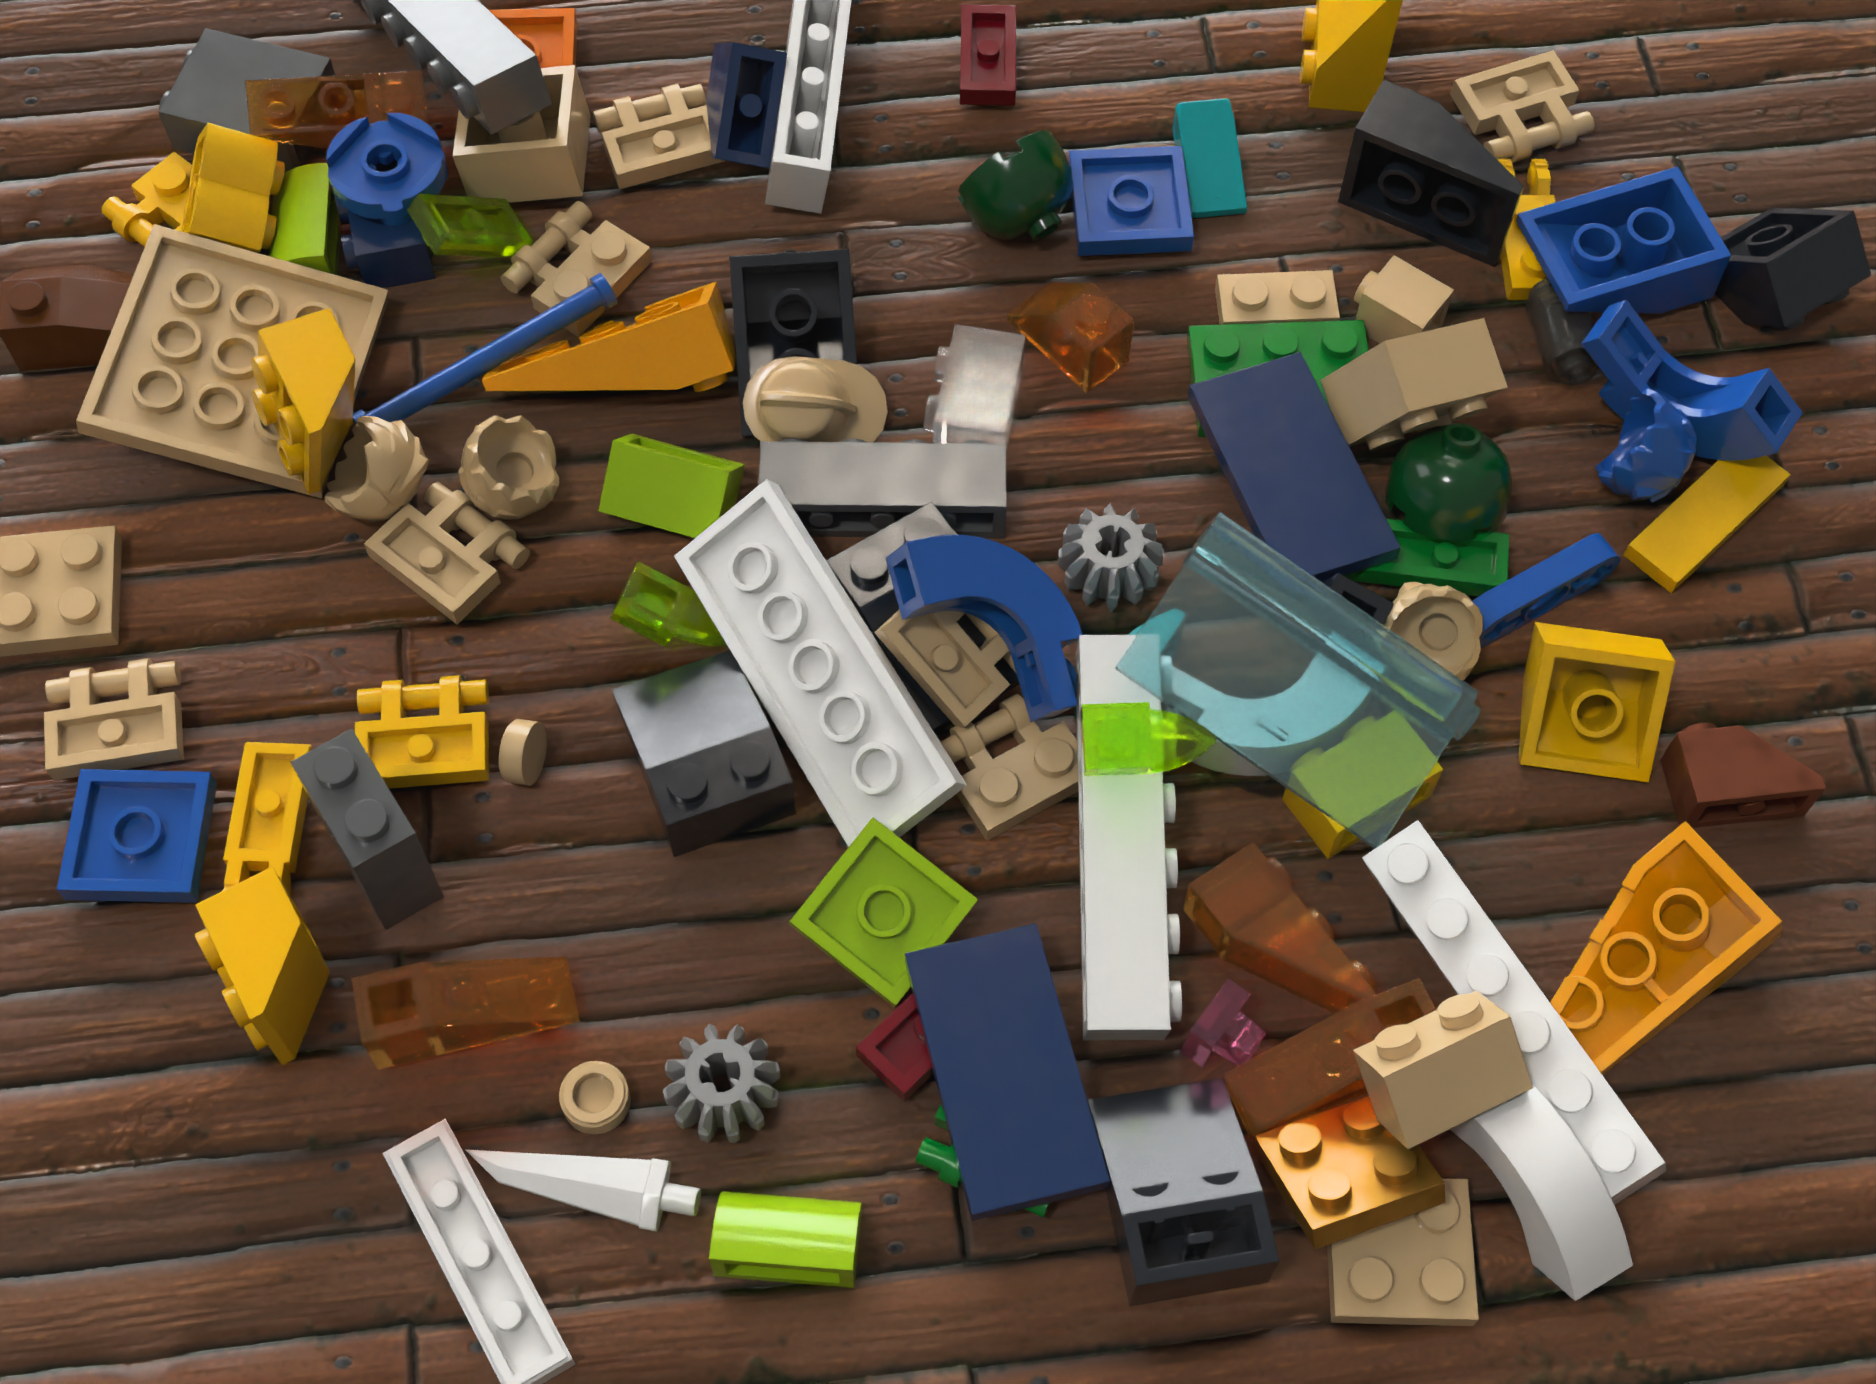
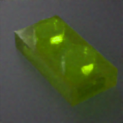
M418 194L407 209L421 232L424 242L435 255L512 257L522 246H531L533 243L506 199Z

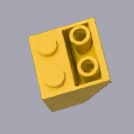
M330 308L258 330V356L251 359L252 369L259 385V389L252 391L257 413L265 426L274 424L281 440L277 441V448L283 466L289 476L299 474L308 495L321 490L353 422L355 356Z
M272 866L195 904L206 927L195 933V937L213 971L217 969L226 989L222 990V994L239 1027L245 1028L257 1051L269 1046L283 1066L296 1058L330 971L303 916Z

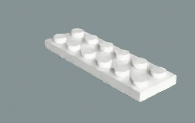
M767 479L674 556L848 847L872 817L898 837H901L967 786L778 484Z

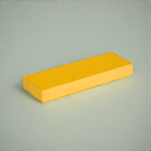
M1767 456L1736 461L1718 460L1628 545L1624 556L1672 594L1785 485L1791 474Z

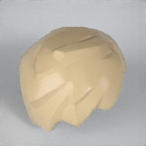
M494 415L481 424L476 425L473 433L465 443L461 467L458 471L461 485L474 505L493 517L504 520L521 519L545 508L553 500L559 486V476L555 470V447L551 436L546 431L536 430L521 415L510 419Z
M362 416L358 417L357 424L352 428L355 437L344 445L347 458L336 464V480L328 482L326 485L331 492L326 494L325 502L335 511L348 517L372 522L385 521L392 518L417 493L429 459L425 457L419 437H415L402 420L388 422L379 417Z
M1418 582L1404 583L1399 590L1398 597L1392 602L1394 605L1376 639L1380 645L1381 657L1390 674L1406 687L1418 691L1447 690L1462 682L1478 661L1481 651L1479 637L1482 633L1483 616L1479 607L1467 595L1448 585L1439 587L1433 584Z

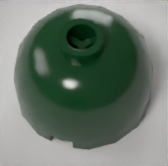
M1040 130L1017 140L1016 143L1022 151L1015 152L1005 158L1000 151L975 169L960 185L958 192L961 196L957 198L970 218L983 232L1002 240H1018L1030 235L1032 240L1036 242L1050 235L1062 224L1058 214L1070 201L1074 188L1073 175L1062 147L1050 130Z
M1462 423L1435 426L1414 434L1397 453L1390 468L1385 488L1386 505L1392 511L1393 504L1395 503L1397 508L1405 513L1403 524L1416 532L1436 539L1452 541L1472 540L1475 530L1491 526L1490 535L1502 525L1511 500L1512 474L1507 456L1499 445L1476 428Z

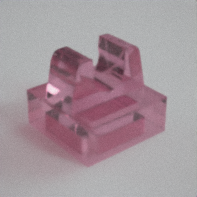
M1228 979L1190 1030L1181 1052L1202 1067L1215 1051L1237 1066L1244 1068L1266 1035L1258 1025L1242 1013L1251 994Z

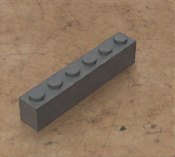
M350 0L352 3L360 1L370 21L374 25L379 23L383 25L396 48L404 46L415 67L419 71L424 69L429 71L440 93L443 95L450 93L462 115L466 119L474 117L491 135L552 105L536 54L478 0Z

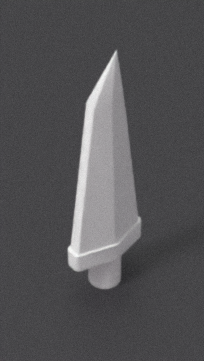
M466 1150L500 1184L639 1226V1229L657 1232L663 1211L696 1216L700 1205V1188L669 1183L671 1161L655 1158L645 1160Z

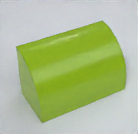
M313 163L293 168L284 173L278 195H272L271 215L276 216V229L267 256L338 275L341 221L337 211L334 192L328 178V164Z
M631 433L612 441L598 511L696 538L735 506L745 464Z
M722 1191L716 1207L709 1252V1261L714 1277L855 1288L862 1202Z

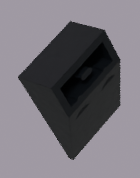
M1223 1078L1089 1099L1088 1105L1110 1178L1109 1188L1105 1190L1129 1306L1268 1283L1279 1263L1278 1252L1263 1189Z

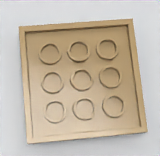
M154 224L76 419L78 433L308 495L299 474L289 476L283 466L277 448V441L281 440L274 424L265 426L254 405L252 391L259 389V385L252 369L251 359L258 356V330L330 308L355 356V401L388 303L389 290ZM332 467L326 477V480L321 490L309 494L310 496L322 498Z

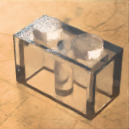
M955 324L950 347L940 346L937 354L934 381L942 382L940 395H929L926 404L924 431L933 432V443H962L968 440H982L989 444H1006L1007 453L1024 367L1026 335Z

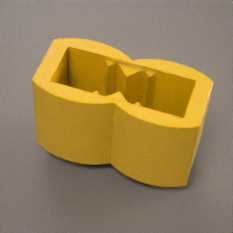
M207 123L198 136L195 147L189 193L181 232L259 253L261 248L268 250L276 229V216L268 214L269 195H278L285 171V163L277 160L278 142Z

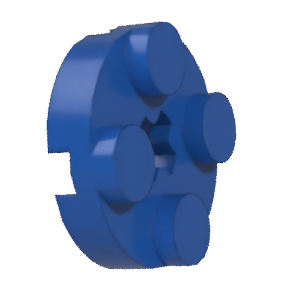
M387 113L389 121H378L372 124L369 123L368 116L355 120L334 137L327 150L328 178L334 195L341 205L354 214L370 219H380L382 223L388 226L406 224L412 219L415 212L426 207L437 197L448 178L449 170L438 136L432 127L421 119L403 113ZM394 160L398 161L397 167L391 171L378 172L375 167L378 163L389 165Z

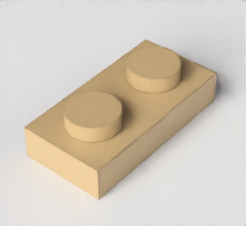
M1333 270L1217 275L1215 294L1219 325L1339 321L1340 319Z

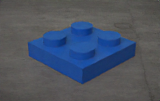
M1182 146L1069 151L1068 161L1072 169L1074 183L1071 199L1078 256L1192 251L1194 232Z
M80 769L57 885V891L64 900L197 903L217 782L212 773L196 771Z

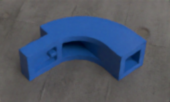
M1627 300L1609 305L1581 343L1608 378L1598 394L1612 410L1624 419L1625 413L1631 411L1630 398L1640 397L1645 389H1651L1664 395L1676 409H1681L1692 422L1697 436L1696 453L1694 455L1697 457L1736 461L1775 454L1803 413L1770 368L1736 377H1714L1699 373L1681 364L1661 346Z
M940 535L908 541L885 558L902 620L942 611H958L983 620L1000 635L1010 651L1030 722L1054 717L1078 705L1075 695L1077 692L1076 672L1071 662L1065 658L1062 648L1075 642L1083 634L1079 622L1061 590L1035 563L1003 544L969 535Z

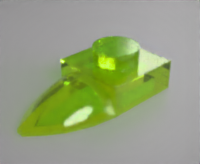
M639 561L636 563L624 585L610 619L664 647L668 645L672 637L707 646H727L693 589Z
M1149 702L1082 704L1081 707L1084 776L1153 774L1170 771L1192 762L1216 743V735L1201 724L1188 717L1169 711L1150 709Z

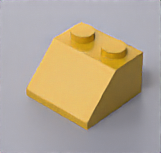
M1535 622L1523 678L1519 763L1521 765L1649 783L1675 660L1662 639Z

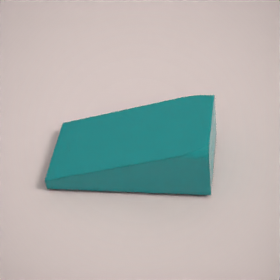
M1228 98L1178 103L1175 106L1172 133L1175 146H1182L1191 217L1202 218L1247 213V202L1231 101Z

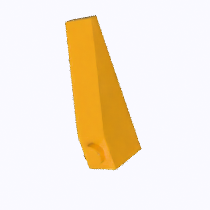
M713 282L645 306V312L634 318L636 323L625 327L623 321L614 322L613 320L593 327V330L579 337L580 345L570 348L568 340H561L506 361L488 371L483 377L482 382L485 390H678L692 385L695 392H700L719 386L728 380L726 373L734 370L737 359L718 284Z
M1684 821L1633 864L1622 883V888L1604 918L1598 922L1589 937V943L1569 976L1563 980L1550 1003L1600 1073L1604 1075L1724 984L1781 936L1782 920Z

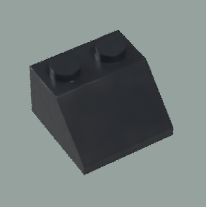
M1770 208L1721 237L1731 254V258L1715 295L1744 324L1770 326L1774 331H1784L1801 325L1807 319L1806 314L1821 305L1831 304L1844 299L1850 294L1849 289L1871 276L1855 212L1847 210Z

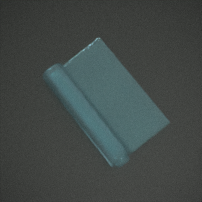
M1218 512L1193 545L1183 561L1182 569L1114 669L1375 849L1385 842L1452 737L1460 740L1475 723L1481 711V708L1474 704L1478 690L1223 513Z

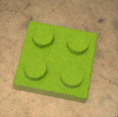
M872 817L789 921V925L887 1003L895 1007L911 987L905 965V953L943 945L978 899Z

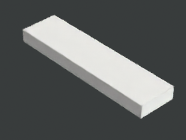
M446 1118L383 1152L500 1383L543 1384L576 1365Z

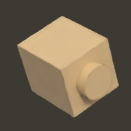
M1394 255L1379 274L1372 270L1360 283L1354 296V301L1359 304L1355 320H1364L1366 336L1379 344L1386 340L1438 329L1444 323L1454 289Z

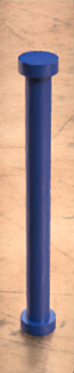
M598 273L589 279L590 286L368 413L365 414L362 409L353 414L355 423L357 424L358 417L362 416L379 417L388 422L405 420L601 306L608 310L617 305L618 301L605 277Z

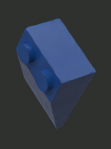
M1678 166L1518 213L1516 218L1519 228L1566 311L1604 312L1609 305L1627 300L1636 313L1661 314L1713 298L1731 258L1729 250Z

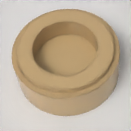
M515 719L507 726L499 750V770L506 782L531 786L539 778L547 748L546 730L541 722Z
M589 1061L573 1068L565 1076L559 1091L560 1105L567 1121L575 1129L586 1134H602L613 1130L625 1119L630 1108V1091L623 1074L615 1066L602 1061Z

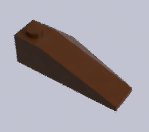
M82 264L23 269L2 280L0 287V336L19 370L30 371L98 365L134 274Z

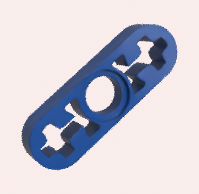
M1595 533L1478 596L1473 602L1479 607L1483 616L1482 633L1479 637L1481 648L1492 644L1596 586L1615 570L1620 563V556L1600 533Z

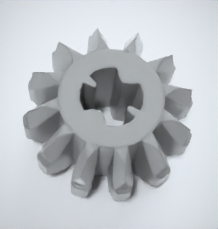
M1111 502L1104 508L1103 516H1098L1085 508L1083 514L1080 515L1079 524L1068 523L1067 528L1064 530L1062 541L1064 545L1058 551V566H1060V570L1065 571L1064 583L1067 586V591L1083 589L1082 599L1086 607L1098 597L1106 599V605L1111 612L1118 606V600L1121 597L1136 606L1142 599L1143 590L1153 591V588L1157 585L1160 574L1158 568L1163 564L1164 549L1161 543L1156 542L1157 531L1155 523L1138 525L1139 515L1136 508L1132 509L1125 516L1116 515Z
M708 1024L704 1029L706 1043L699 1045L693 1039L683 1036L679 1044L685 1059L667 1060L665 1065L666 1075L674 1082L663 1089V1094L667 1105L679 1106L675 1114V1120L681 1129L698 1123L700 1140L708 1143L715 1136L717 1128L724 1127L729 1142L736 1144L740 1140L739 1123L744 1121L751 1128L761 1130L765 1125V1121L760 1108H772L778 1105L779 1093L771 1084L780 1079V1069L777 1062L765 1060L769 1051L767 1043L762 1038L745 1045L746 1036L744 1028L737 1024L730 1030L727 1039H719L716 1027ZM727 1075L731 1089L725 1092H717L713 1078Z

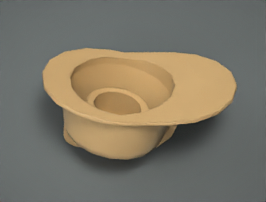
M808 357L774 359L759 368L747 383L743 398L745 421L753 435L760 441H780L786 438H798L806 442H840L845 439H860L866 442H874L883 431L888 413L886 395L876 377L862 366L843 360Z

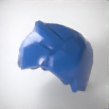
M1645 389L1640 397H1632L1629 400L1631 411L1626 412L1624 415L1623 427L1617 448L1607 458L1598 463L1595 468L1599 472V480L1611 488L1612 492L1628 495L1633 500L1654 502L1659 501L1660 498L1666 496L1674 487H1677L1689 470L1696 453L1697 436L1692 422L1681 409H1676L1664 395L1651 389Z

